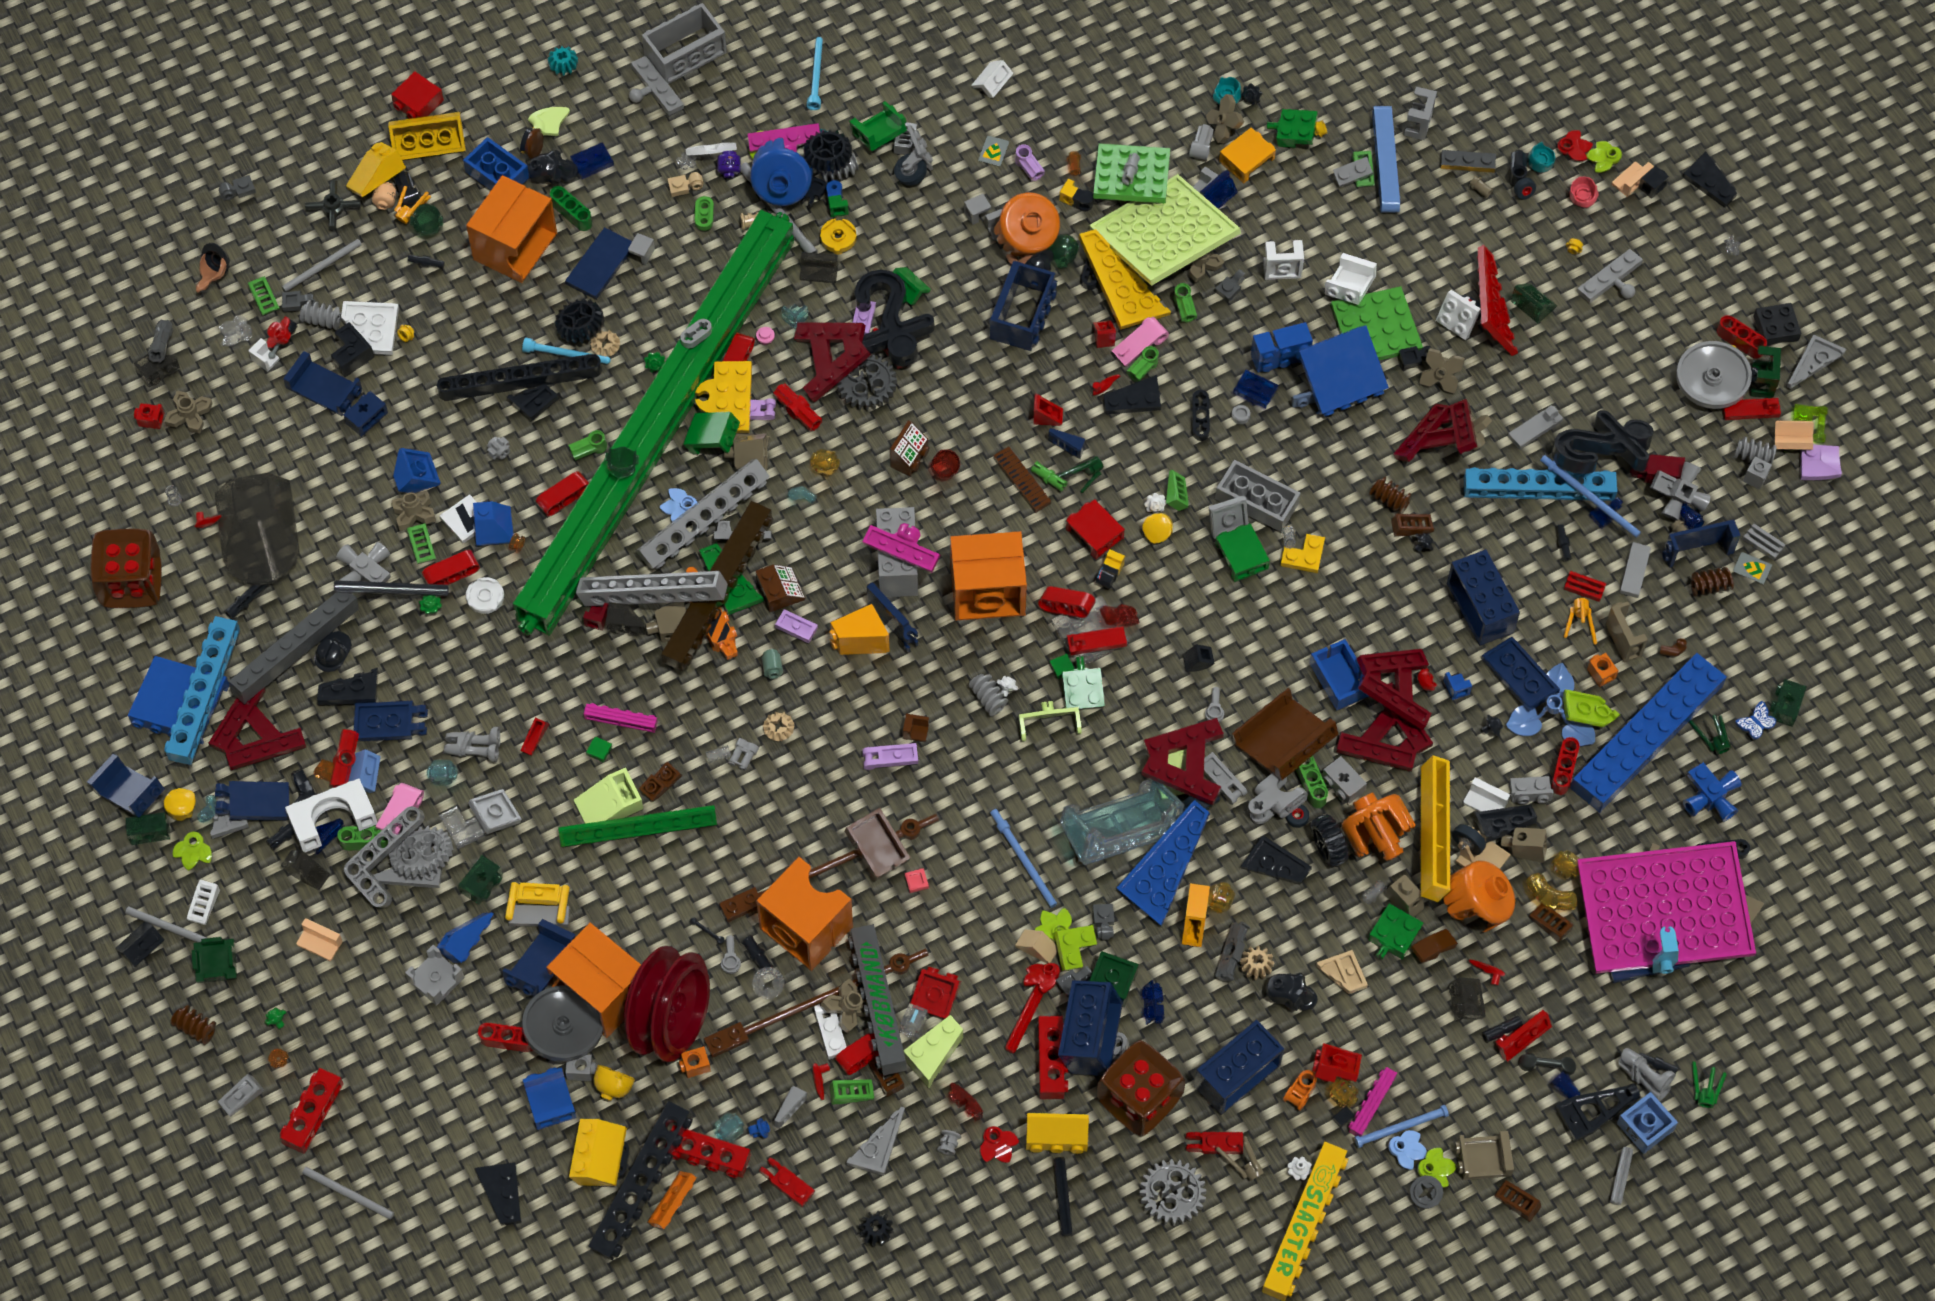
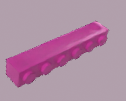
M594 703L586 704L584 719L652 733H655L658 723L657 717L654 715L647 716L640 712L632 713L629 710L622 711L619 708L612 709L604 705L597 706Z
M1388 1067L1385 1070H1381L1379 1080H1375L1373 1090H1370L1367 1094L1368 1099L1364 1100L1361 1104V1111H1357L1355 1121H1351L1349 1133L1354 1136L1359 1135V1137L1363 1135L1394 1082L1397 1072Z

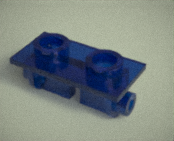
M1153 980L1142 989V998L1144 999L1143 1015L1146 1025L1155 1020V1023L1160 1024L1165 1019L1164 1005L1157 1004V1002H1163V989L1159 983H1154Z

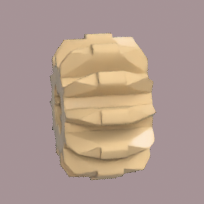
M1259 945L1256 947V950L1250 946L1248 952L1244 951L1242 954L1243 958L1240 959V964L1243 965L1241 968L1242 972H1247V977L1254 975L1255 981L1259 975L1262 979L1266 978V974H1271V968L1274 967L1273 955L1267 954V948L1261 951Z

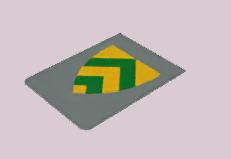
M987 136L978 161L1001 166L1009 141Z
M1742 552L1733 571L1764 584L1772 564Z

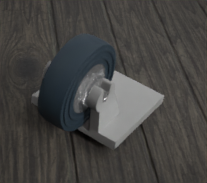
M909 125L907 127L915 149L912 153L902 156L896 162L894 172L899 182L906 186H913L925 178L927 168L930 171L933 170L931 164L933 158L926 150L928 146L925 139L921 138L918 130H914Z

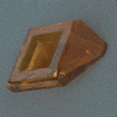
M322 759L313 771L315 777L330 782L334 766L333 762Z

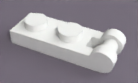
M816 1005L814 1006V1011L828 1059L836 1058L837 1054L846 1048L837 1013H830L831 1017L823 1018L822 1014L827 1013L822 1006Z

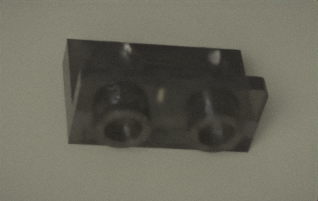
M1459 977L1449 984L1452 1012L1454 1013L1455 1021H1460L1463 1018L1483 1019L1486 1017L1480 979Z

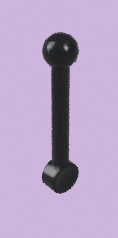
M695 917L690 919L692 925L698 926L715 938L719 945L725 942L723 936L714 934L700 924Z

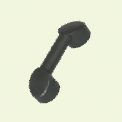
M1526 1053L1519 1061V1066L1524 1071L1533 1070L1535 1065L1557 1067L1563 1075L1570 1076L1576 1070V1063L1570 1057H1564L1562 1060L1540 1058L1536 1057L1533 1053Z

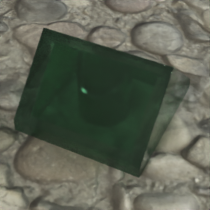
M1531 283L1519 284L1514 287L1511 302L1537 324L1557 307L1554 302Z

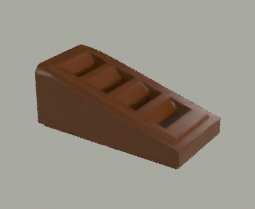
M1395 514L1391 520L1394 536L1434 532L1431 514Z
M1543 902L1529 915L1536 924L1558 943L1573 928V924ZM1542 910L1546 912L1541 918L1537 916ZM1550 916L1551 918L1545 922L1544 920ZM1555 920L1557 923L1552 927L1550 924ZM1559 926H1562L1563 928L1560 931H1558L1557 928Z
M876 1058L868 1062L886 1097L904 1089V1082L898 1072L893 1073V1076L884 1080L883 1077L887 1075L883 1076V1073H879L882 1068H876ZM896 1080L895 1083L887 1086L886 1083Z
M1507 1180L1494 1195L1496 1199L1529 1222H1531L1541 1208L1540 1200ZM1509 1189L1512 1190L1507 1198L1504 1197ZM1517 1194L1518 1197L1515 1199L1514 1202H1512L1511 1200ZM1524 1199L1525 1202H1524L1523 1205L1520 1207L1519 1204H1520L1521 1201Z

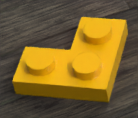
M1306 534L1303 550L1284 546L1281 566L1318 573L1325 537Z

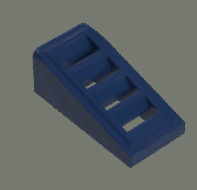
M1052 428L1049 429L1048 440L1081 459L1085 449V438Z

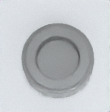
M1238 405L1233 408L1232 420L1235 423L1245 424L1249 421L1250 410L1248 407Z

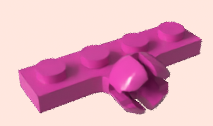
M819 123L748 133L750 152H757L760 146H764L766 142L774 141L777 138L784 139L785 149L797 152V147L805 145L810 135L815 136L816 131L820 133Z
M902 523L897 532L891 534L870 525L862 541L863 544L930 573L933 572L940 554L917 544L921 534L916 527L912 526L909 528V524Z

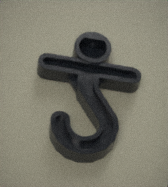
M882 269L870 271L863 275L856 284L855 299L857 308L861 311H867L871 307L870 297L877 290H885L890 293L882 316L883 320L880 329L864 334L862 343L870 354L888 348L889 359L893 364L901 367L909 366L917 359L916 338L928 335L934 331V317L930 314H923L901 322L900 318L907 300L903 280L892 271Z
M1600 410L1597 412L1594 427L1598 432L1569 429L1559 433L1554 440L1552 458L1557 465L1572 473H1593L1598 462L1597 454L1613 455L1617 453L1633 469L1644 471L1649 460L1647 450L1650 448L1654 430L1649 423L1637 419L1627 421L1623 427L1611 413L1606 410ZM1574 450L1585 451V453L1577 452Z

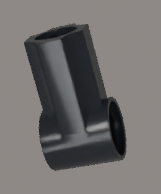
M1523 150L1511 152L1509 182L1514 187L1520 179L1527 177V153H1524Z
M399 172L394 176L399 190V197L403 187L407 186L402 206L414 205L420 199L418 191L413 185L409 172Z

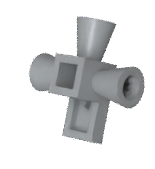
M1684 462L1680 479H1676L1662 471H1657L1650 488L1672 498L1662 511V515L1676 521L1679 520L1682 504H1692L1701 512L1706 509L1711 496L1697 492L1698 486L1692 484L1701 471L1700 467Z
M376 542L368 556L363 552L358 556L349 544L344 545L339 550L336 559L349 565L351 572L339 581L386 582L391 575L378 563L389 557L390 552L380 542Z

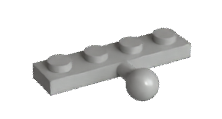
M647 56L631 62V68L646 86L641 90L635 88L630 91L629 98L632 102L638 103L643 99V96L651 93L668 116L684 109L682 101Z
M1631 249L1627 250L1578 287L1577 293L1587 302L1591 303L1615 285L1621 290V295L1624 298H1632L1635 295L1634 286L1625 284L1621 280L1639 267L1643 259Z

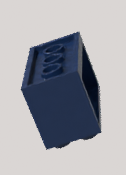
M1013 261L990 319L991 340L1032 351L1034 345L1037 346L1040 338L1038 333L1040 330L1043 331L1045 326V315H1049L1051 300L1054 301L1057 295V290L1055 289L1058 281L1055 280V272ZM1019 285L1044 292L1030 328L1005 321Z
M1485 549L1453 561L1447 585L1479 646L1513 634L1520 611L1487 550Z
M1072 980L1058 1056L1071 1074L1103 1076L1112 1065L1123 1001L1111 982Z
M1255 1020L1196 1070L1194 1087L1222 1115L1281 1066L1284 1047L1258 1020Z

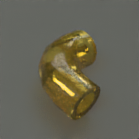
M1541 873L1533 874L1526 880L1530 893L1544 906L1561 911L1575 910L1577 897L1573 891L1554 889L1548 884Z

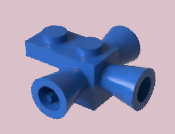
M1703 762L1687 773L1689 779L1699 790L1697 795L1683 800V805L1691 816H1696L1704 807L1708 811L1715 807L1722 821L1725 822L1738 812V809L1725 799L1728 791L1742 786L1740 778L1734 771L1730 770L1719 781Z

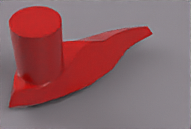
M1117 374L1101 382H1094L1093 395L1106 391L1121 376Z
M197 512V522L194 527L204 528L211 526L222 516L217 515L204 518L203 512Z
M1469 960L1476 967L1493 975L1491 985H1499L1500 977L1505 975L1502 970L1480 961Z
M816 1063L813 1064L814 1084L821 1100H824L822 1073L830 1071L828 1063L820 1066Z

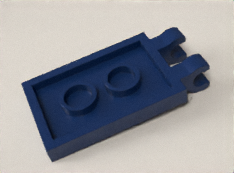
M873 582L867 586V604L873 605L879 617L904 643V649L910 652L909 643L918 646L917 630L909 625V621Z
M413 701L355 703L354 731L359 733L358 741L412 739V734L424 736L427 735L425 723H413V716L427 718L428 709H426V705L414 706Z
M229 781V786L221 783L216 784L215 797H229V803L216 801L215 814L217 815L229 814V819L289 820L285 807L289 806V782Z

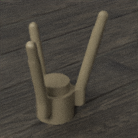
M1246 1136L1243 1137L1244 1146L1251 1162L1244 1165L1246 1170H1243L1221 1148L1216 1147V1150L1242 1175L1243 1179L1248 1177L1252 1181L1264 1173Z

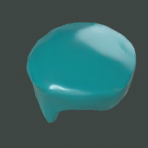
M1220 78L1213 94V100L1216 103L1220 104V100L1226 94L1233 95L1236 104L1241 99V85L1236 78Z
M1540 142L1530 150L1527 158L1528 165L1535 172L1544 173L1551 170L1556 156L1553 150L1546 147L1543 142Z

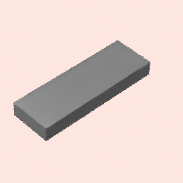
M1632 543L1620 589L1621 594L1639 597L1651 550L1650 546Z
M515 905L513 919L508 924L509 926H538L539 922L544 919L559 927H569L570 907L567 906L564 923L559 924L557 922L559 906Z

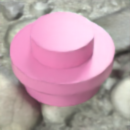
M762 327L756 333L757 340L764 345L770 344L775 337L774 331L770 327Z

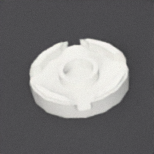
M489 577L479 578L468 586L466 600L469 607L475 612L489 614L501 607L504 601V590L495 579Z

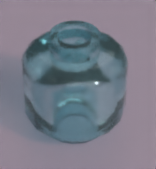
M434 760L427 769V776L435 785H450L456 780L458 775L457 766L451 760Z
M726 1113L715 1122L714 1126L717 1131L714 1134L719 1140H726L732 1143L744 1133L743 1126L745 1124L736 1113Z

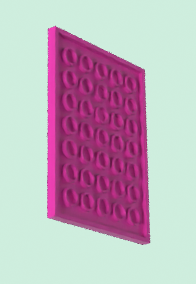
M1735 841L1577 859L1596 974L1653 967V958L1662 950L1660 931L1665 927V931L1670 932L1669 926L1674 928L1676 932L1679 950L1678 962L1675 965L1756 955Z

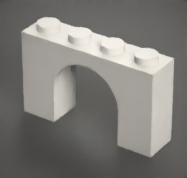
M360 779L349 781L346 784L331 788L328 791L285 807L303 853L322 846L315 823L318 817L327 810L341 808L349 811L359 831L377 825L378 822Z

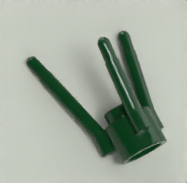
M1095 456L1057 476L1061 478L1085 470L1089 475L1093 474L1080 491L1084 493L1093 481L1101 475L1100 470L1104 466L1102 461Z
M1716 715L1712 716L1718 732V736L1712 739L1713 743L1690 720L1689 723L1709 746L1711 752L1716 751L1719 755L1731 749L1722 715L1718 717L1719 722Z

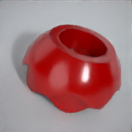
M1428 668L1421 669L1417 676L1420 685L1426 691L1435 690L1437 684L1433 681V675L1429 673Z

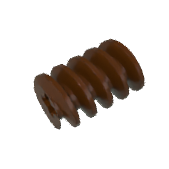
M1387 477L1377 480L1371 488L1369 495L1375 493L1374 497L1376 499L1381 498L1382 503L1387 502L1388 507L1393 506L1394 511L1400 509L1399 514H1403L1410 504L1411 493L1405 496V489L1399 492L1398 484L1392 488V480L1387 484L1385 483Z
M1727 567L1722 569L1716 568L1714 571L1710 569L1707 572H1694L1691 575V590L1694 596H1697L1698 590L1701 595H1704L1705 589L1708 594H1711L1712 588H1714L1716 593L1719 592L1720 586L1723 591H1726L1727 585L1730 590L1734 588L1733 577Z
M189 1005L179 1008L171 1018V1025L176 1026L178 1030H183L191 1038H196L203 1045L208 1044L214 1035L216 1022L212 1021L209 1024V1017L202 1021L203 1014L199 1013L196 1016V1009L189 1013Z

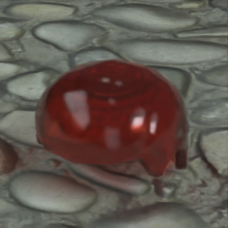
M949 449L938 451L931 461L932 473L943 480L954 477L960 468L959 456Z

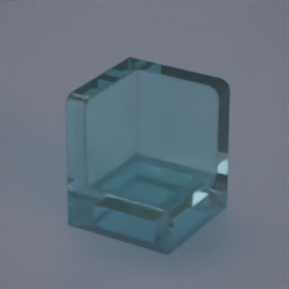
M794 304L788 309L786 306H783L782 319L796 329L798 322H804L808 319V307L803 305L800 308Z

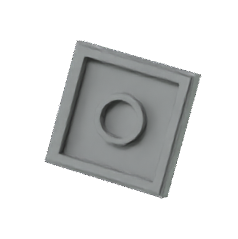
M1245 496L1209 506L1211 535L1214 539L1222 532H1230L1240 525L1249 524Z
M503 789L470 799L468 802L486 834L519 824L522 820Z

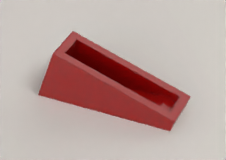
M535 717L520 751L533 755L549 723Z

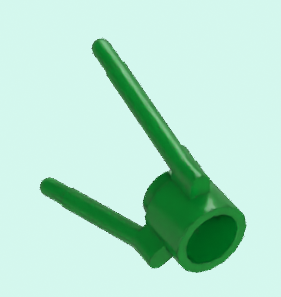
M1693 1061L1694 1100L1698 1101V1105L1701 1107L1713 1108L1717 1104V1099L1727 1073L1724 1072L1714 1093L1712 1087L1716 1068L1712 1067L1708 1088H1702L1700 1092L1696 1062Z

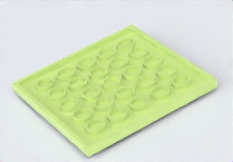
M1178 174L1168 179L1166 203L1130 201L1089 225L1090 231L1096 229L1110 244L1113 252L1151 286L1241 234L1240 227Z

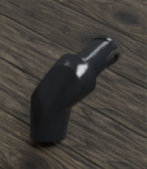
M303 769L291 772L299 795L294 803L315 795L314 789Z

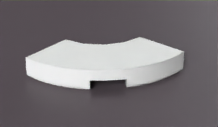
M736 143L699 145L687 148L686 155L720 153L737 150Z

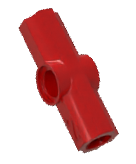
M785 383L780 384L773 392V396L785 406L787 413L793 419H798L809 431H815L819 428L822 418L810 408L808 401L803 396H798Z
M346 729L341 731L337 753L333 758L334 766L329 784L332 788L346 784L349 781L351 768L356 760L355 750L359 733ZM342 755L347 758V764L341 760Z

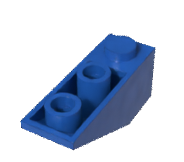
M482 913L448 931L437 946L441 954L453 963L464 962L468 958L472 946L476 945L480 940L479 935L490 925L493 913Z

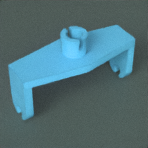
M1671 926L1668 927L1670 932H1666L1665 927L1660 931L1662 950L1653 958V973H1672L1674 971L1673 966L1678 962L1679 950L1676 932Z

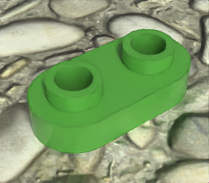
M702 196L695 203V225L699 230L706 231L713 226L714 203L710 197Z

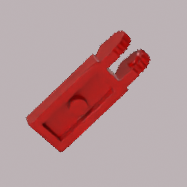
M1243 1132L1186 1133V1139L1202 1140V1145L1188 1144L1186 1146V1151L1220 1154L1216 1150V1147H1219L1226 1154H1243Z
M770 1157L767 1162L778 1171L777 1174L774 1176L764 1167H761L759 1172L783 1194L800 1207H803L815 1193V1190L785 1166L782 1167L779 1162Z

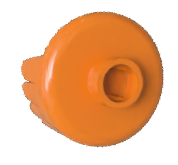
M1031 192L1021 193L1012 197L1005 204L1000 220L994 227V233L999 235L997 241L999 244H1004L1003 249L1005 251H1011V255L1023 258L1027 255H1034L1046 250L1055 242L1060 230V218L1056 207L1046 197Z
M1373 792L1355 801L1353 805L1357 812L1346 818L1341 825L1355 854L1358 857L1369 854L1367 844L1369 839L1372 838L1379 853L1383 852L1385 856L1383 859L1386 861L1401 855L1403 847L1400 848L1398 844L1400 843L1398 836H1402L1404 834L1403 831L1410 832L1411 828L1414 829L1416 826L1401 797L1397 794H1392L1377 800Z
M1475 861L1450 875V891L1443 899L1444 904L1448 905L1447 911L1453 919L1463 920L1477 914L1484 921H1488V927L1482 931L1485 933L1506 922L1512 916L1515 909L1513 888L1506 875L1494 864L1487 861Z

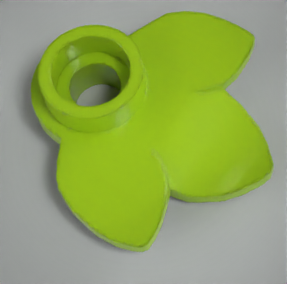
M1599 141L1596 142V148L1590 150L1586 156L1588 160L1596 163L1595 172L1602 173L1610 170L1613 164L1620 161L1622 152L1618 147H1612L1609 142Z
M193 831L189 832L183 841L178 842L174 846L173 857H182V864L190 871L199 860L210 863L212 851L204 843L203 836ZM192 838H196L197 842L194 845L190 843V840Z
M1063 908L1057 916L1048 911H1042L1040 919L1042 925L1036 927L1035 930L1043 931L1050 939L1056 942L1054 932L1069 929L1072 923L1071 915L1066 908Z
M1433 1148L1426 1153L1425 1159L1418 1164V1174L1420 1177L1428 1175L1436 1178L1443 1188L1448 1187L1447 1176L1454 1173L1457 1167L1452 1160L1443 1158L1442 1148Z

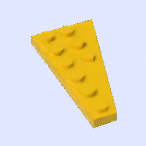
M1096 229L1079 234L1080 243L1120 330L1141 324L1148 317L1158 319L1170 315L1171 311L1162 305L1157 295L1154 296L1147 288V284L1136 272L1113 252L1110 244Z

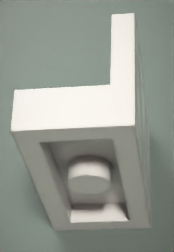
M1004 60L993 61L988 64L971 86L973 88H982L989 98H994L1012 76L1013 72Z
M1475 777L1463 804L1478 812L1501 809L1506 807L1510 794Z

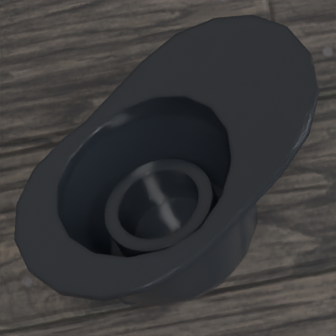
M336 631L331 632L322 639L314 656L316 666L324 672H332L339 669L350 652L352 646L350 637L344 632Z

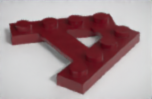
M797 323L794 340L796 342H811L817 376L809 381L803 389L814 402L871 355L862 343L866 327L864 323ZM830 342L843 343L845 352L833 361Z
M1464 399L1450 406L1436 403L1394 452L1395 459L1410 462L1420 449L1457 444L1460 454L1478 447L1468 400ZM1443 423H1453L1451 428L1438 429Z
M1413 649L1360 655L1357 658V662L1364 676L1358 689L1423 730L1432 713L1413 701L1412 670L1426 669L1429 666L1423 650ZM1395 672V689L1381 681L1382 673Z
M1393 682L1387 684L1395 689V685L1393 684ZM1384 706L1385 709L1362 737L1341 732L1336 753L1411 772L1416 754L1433 746L1432 740L1424 729L1421 730L1386 706ZM1395 724L1405 737V740L1399 747L1381 742Z
M265 687L245 704L236 698L208 742L210 747L226 753L231 770L306 748L301 727L280 733L258 709L257 704L266 691ZM245 723H247L261 740L243 745L236 737Z
M1214 718L1144 739L1143 744L1149 759L1142 770V776L1213 805L1221 791V786L1204 779L1205 743L1224 737L1218 719ZM1187 749L1186 771L1168 764V754Z

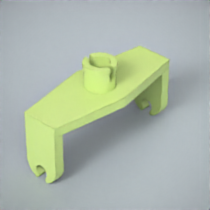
M1048 701V707L1047 702L1041 703L1042 711L1019 714L1018 716L1022 741H1026L1024 720L1074 714L1077 734L1082 733L1079 707L1054 709L1053 701Z

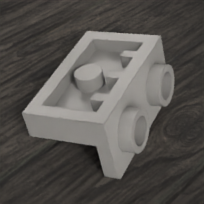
M1549 776L1510 778L1509 781L1512 803H1546L1551 801L1554 794L1550 786Z

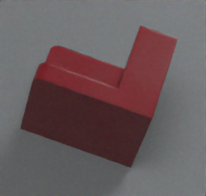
M605 602L603 608L591 606L589 612L585 611L583 616L584 626L603 631L610 612L609 603Z

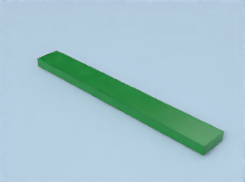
M712 805L558 827L561 847L714 826L717 825L715 806Z

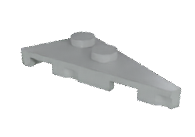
M1813 335L1787 387L1792 389L1844 355L1846 349Z
M438 866V872L432 870L431 875L426 872L423 877L420 874H417L415 878H413L412 874L408 877L405 876V873L400 875L398 871L394 870V867L374 874V876L381 884L440 888L443 867Z
M900 1107L899 1110L895 1111L890 1116V1119L883 1126H880L870 1136V1139L863 1143L860 1149L847 1160V1165L884 1176L905 1108Z

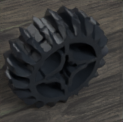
M831 129L828 132L822 130V133L816 131L815 136L810 135L809 140H806L804 145V159L813 170L817 169L818 173L824 171L825 175L828 171H831L832 174L834 170L840 172L841 167L846 168V165L850 163V158H852V145L848 137H845L844 133L839 134L838 130L832 132Z
M583 298L581 301L576 299L573 303L569 302V305H563V309H560L559 313L555 315L556 330L561 338L568 341V343L573 341L577 344L580 341L583 344L584 340L590 341V338L596 337V333H601V328L604 327L605 318L603 311L591 299L587 301Z
M1328 814L1318 816L1312 820V838L1326 864L1334 867L1348 861L1347 843L1336 820Z

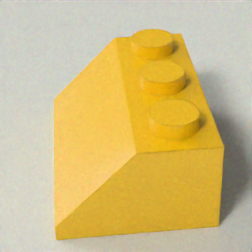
M1027 1113L1026 1150L1034 1153H1039L1043 1150H1051L1052 1153L1071 1151L1075 1154L1087 1151L1089 1115Z
M580 1119L569 1177L582 1186H616L627 1128L600 1119Z

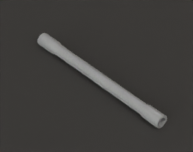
M745 162L741 165V173L751 182V167ZM767 203L775 214L783 212V214L788 215L781 206ZM789 217V222L793 223L792 235L809 258L815 257L818 254L817 249Z

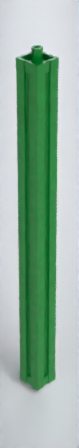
M763 210L759 211L687 328L700 319H707L712 327L710 336L693 348H685L681 344L680 337L530 578L516 597L513 607L516 611V620L520 622L518 629L522 633L526 632V635H531L533 630L537 629L548 636L552 634L575 596L580 578L587 577L692 408L695 399L698 398L695 394L696 389L701 383L710 379L714 372L715 362L721 361L735 334L743 326L793 246V223L789 222L790 219L785 213L778 212L776 216H773ZM701 326V327H700V330H701V329L707 330V327L703 328V327Z

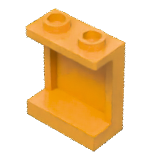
M1250 128L1220 151L1219 162L1244 184L1249 180L1251 172L1268 159L1271 161L1275 159L1276 149L1259 132Z

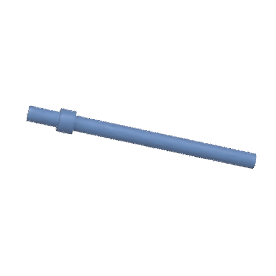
M997 809L992 810L990 814L997 823L996 827L999 832L1004 834L1051 908L1055 907L1057 902L1010 831V825L1006 820H1003Z

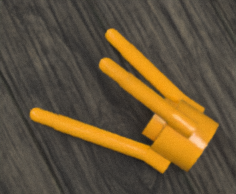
M404 186L398 204L394 209L397 212L395 218L407 224L431 198V195H428L429 192H425L412 208L406 205L401 207L407 190V186Z
M1577 598L1574 600V606L1570 607V615L1564 638L1568 636L1574 614L1576 617L1581 618L1582 623H1585V617L1587 616L1593 643L1596 645L1597 639L1589 601L1585 598Z

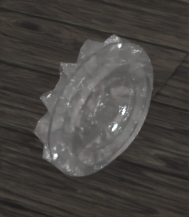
M764 967L755 973L752 986L758 996L764 999H773L781 994L784 988V978L777 969ZM762 977L767 980L774 977L772 984L775 989L769 986L764 988L765 983Z

